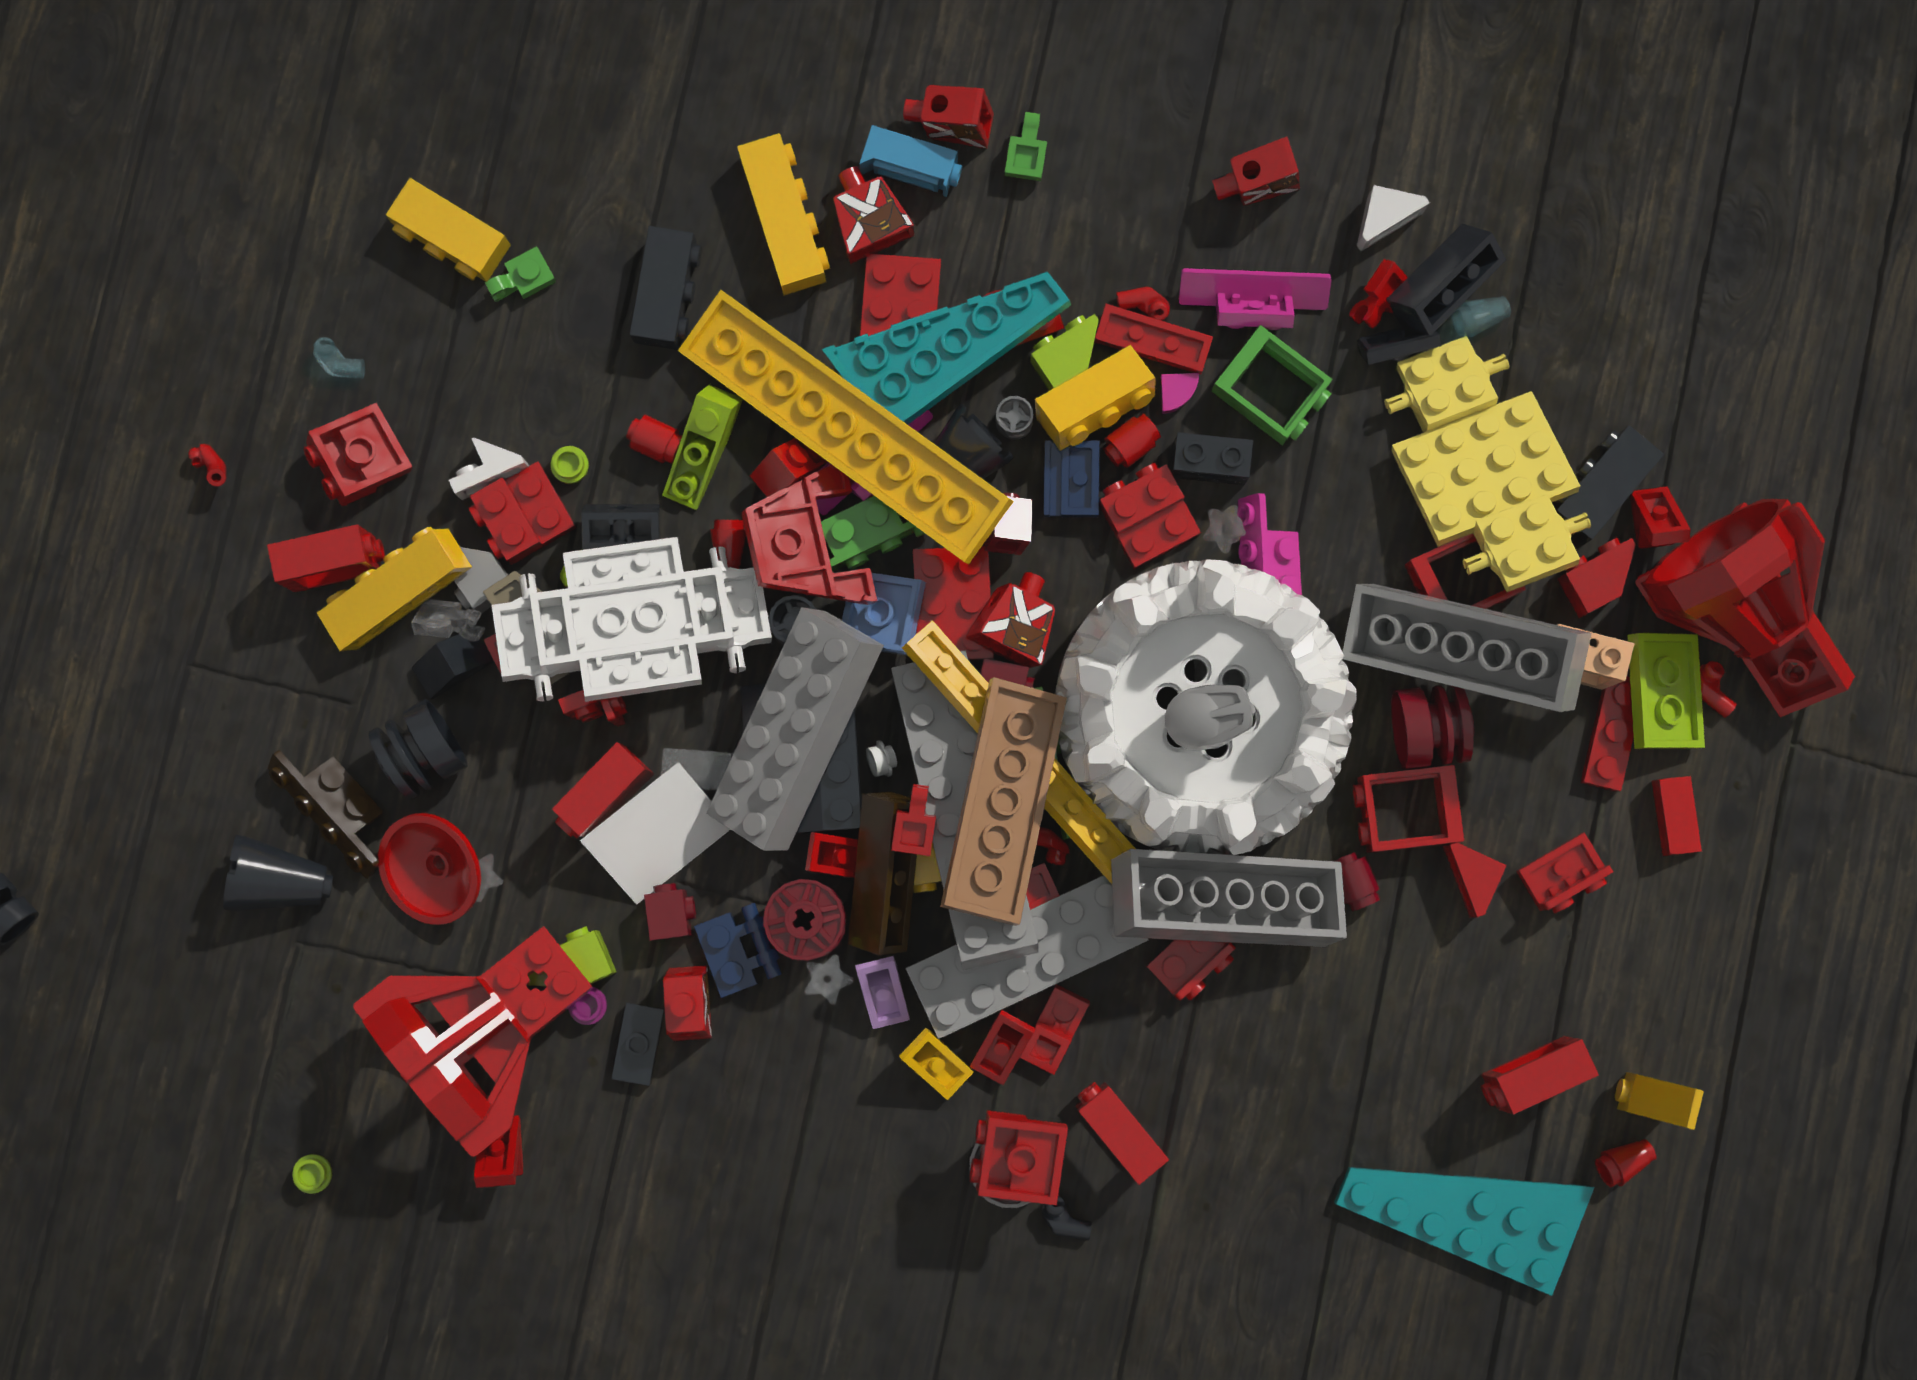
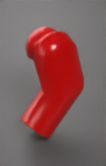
M1151 287L1116 292L1119 308L1126 310L1138 307L1149 317L1161 321L1169 315V302Z
M200 444V447L191 448L188 455L192 460V466L199 468L206 465L208 483L212 486L223 485L226 481V464L216 451L207 444Z
M1709 661L1707 664L1700 666L1702 701L1726 718L1735 709L1737 703L1720 691V679L1724 674L1723 666L1716 661Z
M1040 827L1037 846L1048 849L1045 857L1046 861L1059 866L1066 863V855L1070 854L1068 844L1051 829Z

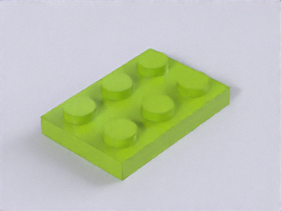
M1635 633L1628 635V642L1634 643L1629 664L1634 749L1705 748L1698 634Z

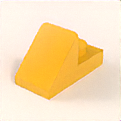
M927 1028L899 1055L909 1067L947 1100L974 1073L967 1064Z

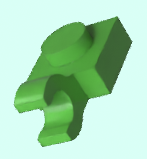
M1025 112L1022 137L1010 136L1005 176L1035 181L1042 180L1047 141L1037 140L1040 114Z
M536 246L504 263L509 272L508 274L493 277L485 282L494 301L497 302L519 290L522 298L525 299L556 283V280Z

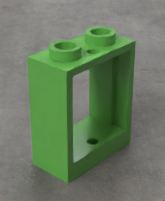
M1260 325L1216 381L1211 392L1283 446L1289 437L1296 441L1309 424L1303 418L1310 409L1314 408L1316 411H1319L1332 393L1326 389L1333 379ZM1262 350L1314 388L1284 428L1232 389Z

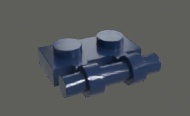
M755 903L741 908L746 921L741 925L736 926L732 913L729 912L694 926L721 998L758 984L753 969L763 966L768 980L782 974L777 962L780 956L775 948L772 949L763 925L764 916L760 917ZM751 934L758 955L748 958L741 937Z

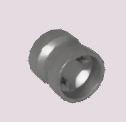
M1009 396L1003 399L997 407L996 428L1004 438L1010 440H1019L1025 437L1030 432L1033 424V409L1025 398Z

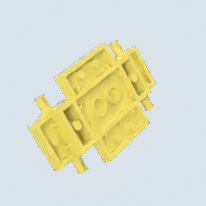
M1464 336L1441 345V347L1433 348L1397 362L1396 369L1404 383V393L1385 399L1386 409H1388L1389 414H1393L1407 407L1412 408L1423 433L1393 444L1391 451L1437 546L1473 533L1482 553L1463 559V565L1467 574L1470 575L1473 572L1490 567L1499 576L1506 592L1578 565L1580 557L1571 542V534L1591 528L1590 519L1587 518L1588 515L1584 512L1564 521L1557 514L1552 502L1578 493L1580 484L1532 391L1497 404L1498 396L1490 382V375L1509 369V362L1506 356L1501 354L1498 357L1483 362L1476 355L1468 337Z

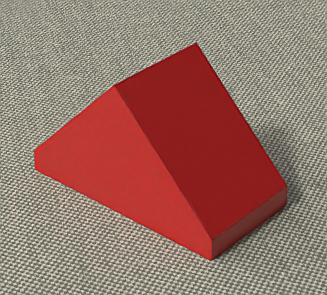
M1458 842L1443 846L1469 917L1476 918L1485 915L1507 865Z

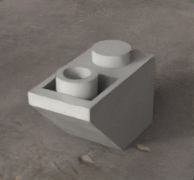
M460 547L472 568L454 580L459 587L454 590V593L466 610L472 607L481 614L492 607L483 591L506 577L508 573L492 553Z

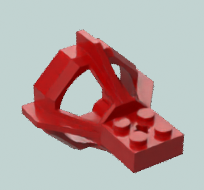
M1760 499L1750 505L1744 502L1736 506L1731 514L1709 523L1690 537L1689 542H1683L1660 559L1654 569L1641 574L1635 581L1657 618L1725 645L1735 652L1734 655L1742 658L1780 717L1847 691L1855 678L1850 667L1813 611L1825 539L1802 503L1797 502L1791 505L1788 499ZM1790 567V573L1783 576L1780 575L1782 571Z
M543 926L481 976H388L356 1001L353 1008L361 1017L363 1024L383 1053L398 1070L403 1080L409 1084L424 1105L454 1139L460 1142L468 1154L475 1157L512 1127L532 1037L590 992L593 987ZM534 972L537 975L545 973L548 976L544 981L546 988L541 992L537 988L531 991L527 988V985L531 982L529 976ZM431 1001L450 1025V1028L439 1035L415 1004ZM473 1057L477 1059L496 1083L489 1097L464 1066Z

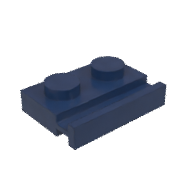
M1045 440L1044 517L1099 518L1100 441H1083L1079 445H1070L1060 451L1054 442Z

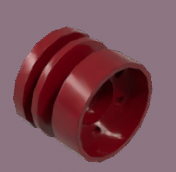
M1435 685L1431 691L1430 703L1427 702L1421 687L1393 691L1391 698L1392 731L1397 757L1403 769L1431 766L1433 749H1436L1439 760L1443 765L1452 763L1453 757L1458 763L1471 761L1474 743V721L1465 689L1448 685L1445 691L1442 685Z
M798 879L782 885L771 895L765 907L763 925L768 940L779 953L791 959L809 961L827 956L839 946L846 933L848 916L843 900L832 888L816 880ZM803 910L805 913L813 912L815 916L810 921L812 928L808 931L803 926L797 928L795 925V921L799 919L797 912Z

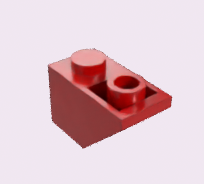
M794 438L772 449L752 472L750 477L763 493L769 497L803 480L814 472H818L828 461L797 438Z
M1618 538L1607 542L1597 548L1600 555L1590 561H1587L1583 555L1580 557L1578 565L1566 569L1567 573L1557 579L1579 618L1622 595L1636 545L1632 538L1623 543H1620Z

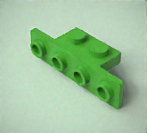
M875 496L821 521L825 540L834 556L830 559L832 572L847 566L848 570L855 569L869 561L867 555L880 549L883 554L890 552L903 544L902 538L915 533L916 537L925 535L923 531L909 521L902 524L897 512Z

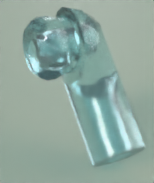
M321 337L315 341L313 355L326 374L333 377H364L365 363L363 359L344 358L333 340L328 337Z

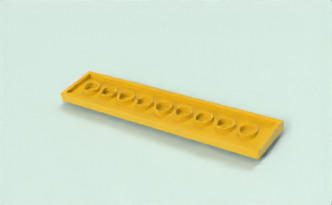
M722 290L716 295L678 350L967 564L971 562L1014 502Z

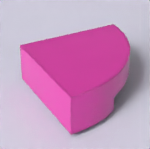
M1199 373L1161 374L1162 414L1178 410L1191 399L1198 385Z

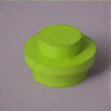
M574 446L560 448L551 459L552 473L559 481L566 484H574L581 481L589 469L587 456L581 449Z
M317 1154L304 1156L297 1161L293 1168V1181L302 1192L308 1194L318 1193L324 1190L332 1179L331 1165L323 1156Z

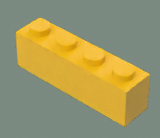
M778 133L737 146L783 294L787 295L825 283L824 270L830 269L824 247L817 249L813 239L814 235L819 234L813 212L805 214L802 201L807 200L808 197L802 178L794 179L791 166L797 165L791 143L783 145L781 135Z
M427 527L419 531L412 537L413 543L405 549L399 548L387 554L383 558L385 563L376 570L370 569L361 573L354 580L356 584L349 590H340L327 598L326 602L328 605L318 611L317 614L339 651L361 648L472 568L449 529Z

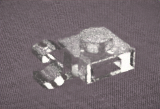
M428 599L422 604L411 622L415 635L449 638L452 632L455 631L467 640L478 641L485 632V627L475 626L481 617V612L473 609L462 610L461 603Z

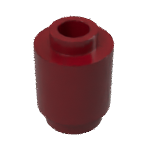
M1353 852L1334 860V862H1341L1344 904H1349L1352 912L1380 900L1377 893L1380 888L1366 856L1358 858L1356 853Z

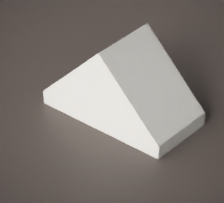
M1374 185L1366 202L1357 243L1359 250H1365L1422 215L1429 205L1428 199L1425 196Z

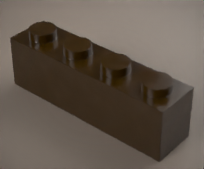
M894 792L866 793L862 796L848 944L876 955L907 952L917 854L891 851L897 810L909 812L911 797Z

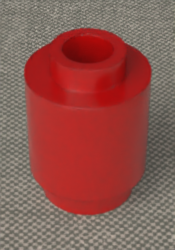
M645 414L640 420L635 418L632 421L626 438L631 440L630 449L662 464L665 461L673 464L682 435L678 434V429Z
M1145 414L1138 418L1133 416L1105 438L1107 446L1104 448V452L1115 466L1122 464L1128 468L1156 447L1155 442L1161 438V435L1154 423Z

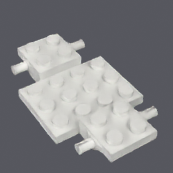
M678 537L563 553L568 588L537 593L535 574H528L530 588H527L526 576L523 574L519 576L522 597L509 603L492 605L503 682L520 679L534 680L537 701H544L542 687H545L546 699L549 701L553 699L550 677L561 673L581 671L585 702L701 685L702 679L697 653L718 650L727 652L730 672L737 673L735 658H737L739 672L746 670L742 649L752 645L771 643L772 641L763 587H759L757 584L754 568H728L724 547H718L720 561H718L716 547L709 550L713 568L683 572Z

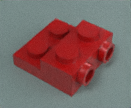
M377 403L309 431L306 439L307 446L303 448L312 468L319 466L325 476L321 482L326 495L330 500L337 498L341 506L376 492L378 486L411 472L413 467Z
M538 461L506 480L502 477L470 495L474 505L469 507L471 515L479 527L486 524L493 536L487 540L491 550L497 559L505 557L506 561L511 565L577 528Z
M1152 463L1136 473L1138 479L1126 486L1122 480L1108 486L1103 490L1105 497L1099 501V506L1133 569L1150 562L1201 534L1183 500L1184 495L1167 464L1158 468L1156 463Z
M987 1110L986 1119L978 1120L976 1126L975 1143L982 1144L980 1159L972 1158L969 1180L972 1183H976L978 1196L1057 1206L1068 1132L1067 1124L1027 1119L1026 1115Z

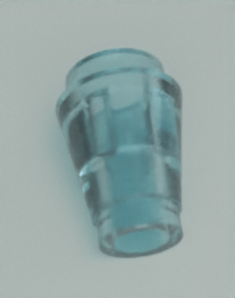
M1504 296L1465 301L1451 315L1452 323L1460 336L1474 337L1503 319L1510 317L1511 308Z

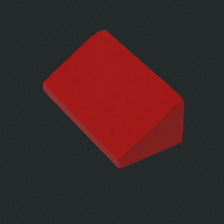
M1691 776L1653 780L1652 786L1662 855L1701 852Z

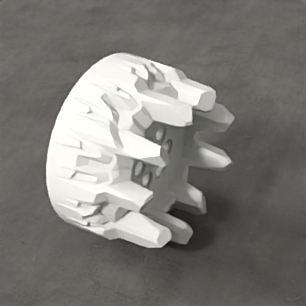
M1210 559L1173 563L1152 569L1127 581L1106 596L1082 622L1066 650L1059 670L1055 694L1067 697L1059 734V745L1067 770L1075 782L1093 800V804H1096L1103 811L1106 819L1111 820L1120 832L1146 846L1161 851L1237 855L1252 851L1256 847L1267 844L1272 839L1283 836L1300 823V820L1307 817L1313 811L1316 805L1324 801L1335 785L1334 778L1341 771V762L1345 759L1351 742L1349 729L1353 723L1352 709L1357 700L1356 688L1349 681L1348 667L1342 660L1345 656L1335 635L1329 631V626L1319 617L1320 610L1308 598L1296 594L1286 584L1279 583L1274 576L1260 570L1249 569L1244 565ZM1190 660H1199L1206 668L1205 677L1199 682L1190 681L1184 674L1185 665ZM1231 669L1240 672L1244 680L1242 687L1245 688L1250 702L1255 707L1254 722L1251 728L1228 742L1225 752L1219 757L1209 756L1206 750L1197 751L1170 745L1167 741V729L1165 727L1166 710L1161 708L1156 700L1158 691L1164 687H1170L1179 694L1187 689L1199 686L1223 685L1222 678L1225 672Z

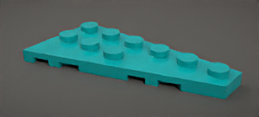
M1045 272L1004 286L1002 291L984 297L978 295L967 299V303L949 309L946 306L891 325V328L870 336L864 334L854 338L855 341L838 347L832 345L822 349V351L841 377L908 425L1070 307L1071 302L1052 276Z
M1348 1167L1334 1203L1552 1296L1595 1187Z

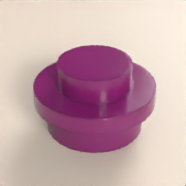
M593 987L590 992L568 1008L569 1013L580 1024H594L600 1021L606 1013V997L602 991Z

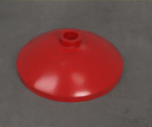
M415 813L396 821L385 832L378 852L379 872L387 893L402 911L418 921L441 925L459 919L473 907L481 886L480 865L471 843L454 824L433 814Z

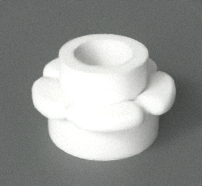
M876 741L875 746L866 749L867 761L872 774L875 777L881 775L890 777L892 775V768L897 767L896 755L891 745L885 746L882 741Z

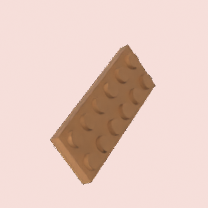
M995 677L989 680L940 907L1013 926L1020 925L1067 697Z

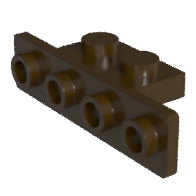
M280 750L272 754L268 765L272 781L279 788H285L294 798L297 809L304 816H310L319 826L322 837L329 844H335L344 854L347 865L354 872H360L366 879L372 876L379 861L357 835L381 818L383 811L334 756L304 777Z

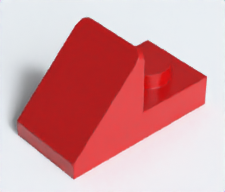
M1668 486L1635 490L1630 494L1635 534L1639 548L1669 546L1674 543L1689 542L1691 529Z
M811 832L805 870L854 878L858 840Z
M1001 1010L996 1016L970 1067L1004 1085L1036 1028Z
M519 1115L514 1116L510 1130L476 1156L474 1170L476 1188L515 1185L516 1176L523 1174L521 1122Z

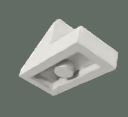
M472 438L483 465L471 464L459 469L456 472L457 476L450 479L449 482L454 493L463 500L502 477L506 480L529 467V465L521 455Z

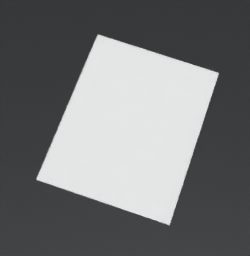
M677 762L580 841L629 897L638 904L645 899V894L653 892V886L662 885L731 829L706 814L712 801L681 764Z

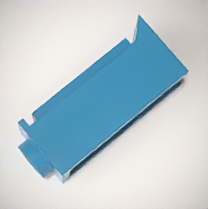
M874 125L871 126L859 163L862 175L874 169L875 174L934 192H938L941 189L943 190V196L946 197L950 186H957L962 171V165L957 164L958 151Z

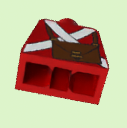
M929 85L926 88L924 100L906 98L903 111L904 120L921 122L929 138L988 148L994 112L984 88Z
M1288 137L1231 158L1232 172L1212 179L1218 201L1239 194L1242 205L1253 204L1300 190L1299 171ZM1252 175L1257 176L1255 179H1247V177Z
M858 166L850 167L838 175L845 192L833 197L850 264L867 257V253L874 254L914 236L912 220L882 177H876L865 182Z
M1024 572L1019 586L1008 583L998 587L969 629L966 638L1017 665L1029 668L1042 665L1055 613V608L1052 604L1039 598L1045 580L1037 574Z
M708 965L669 968L663 978L667 1035L673 1041L712 1038Z

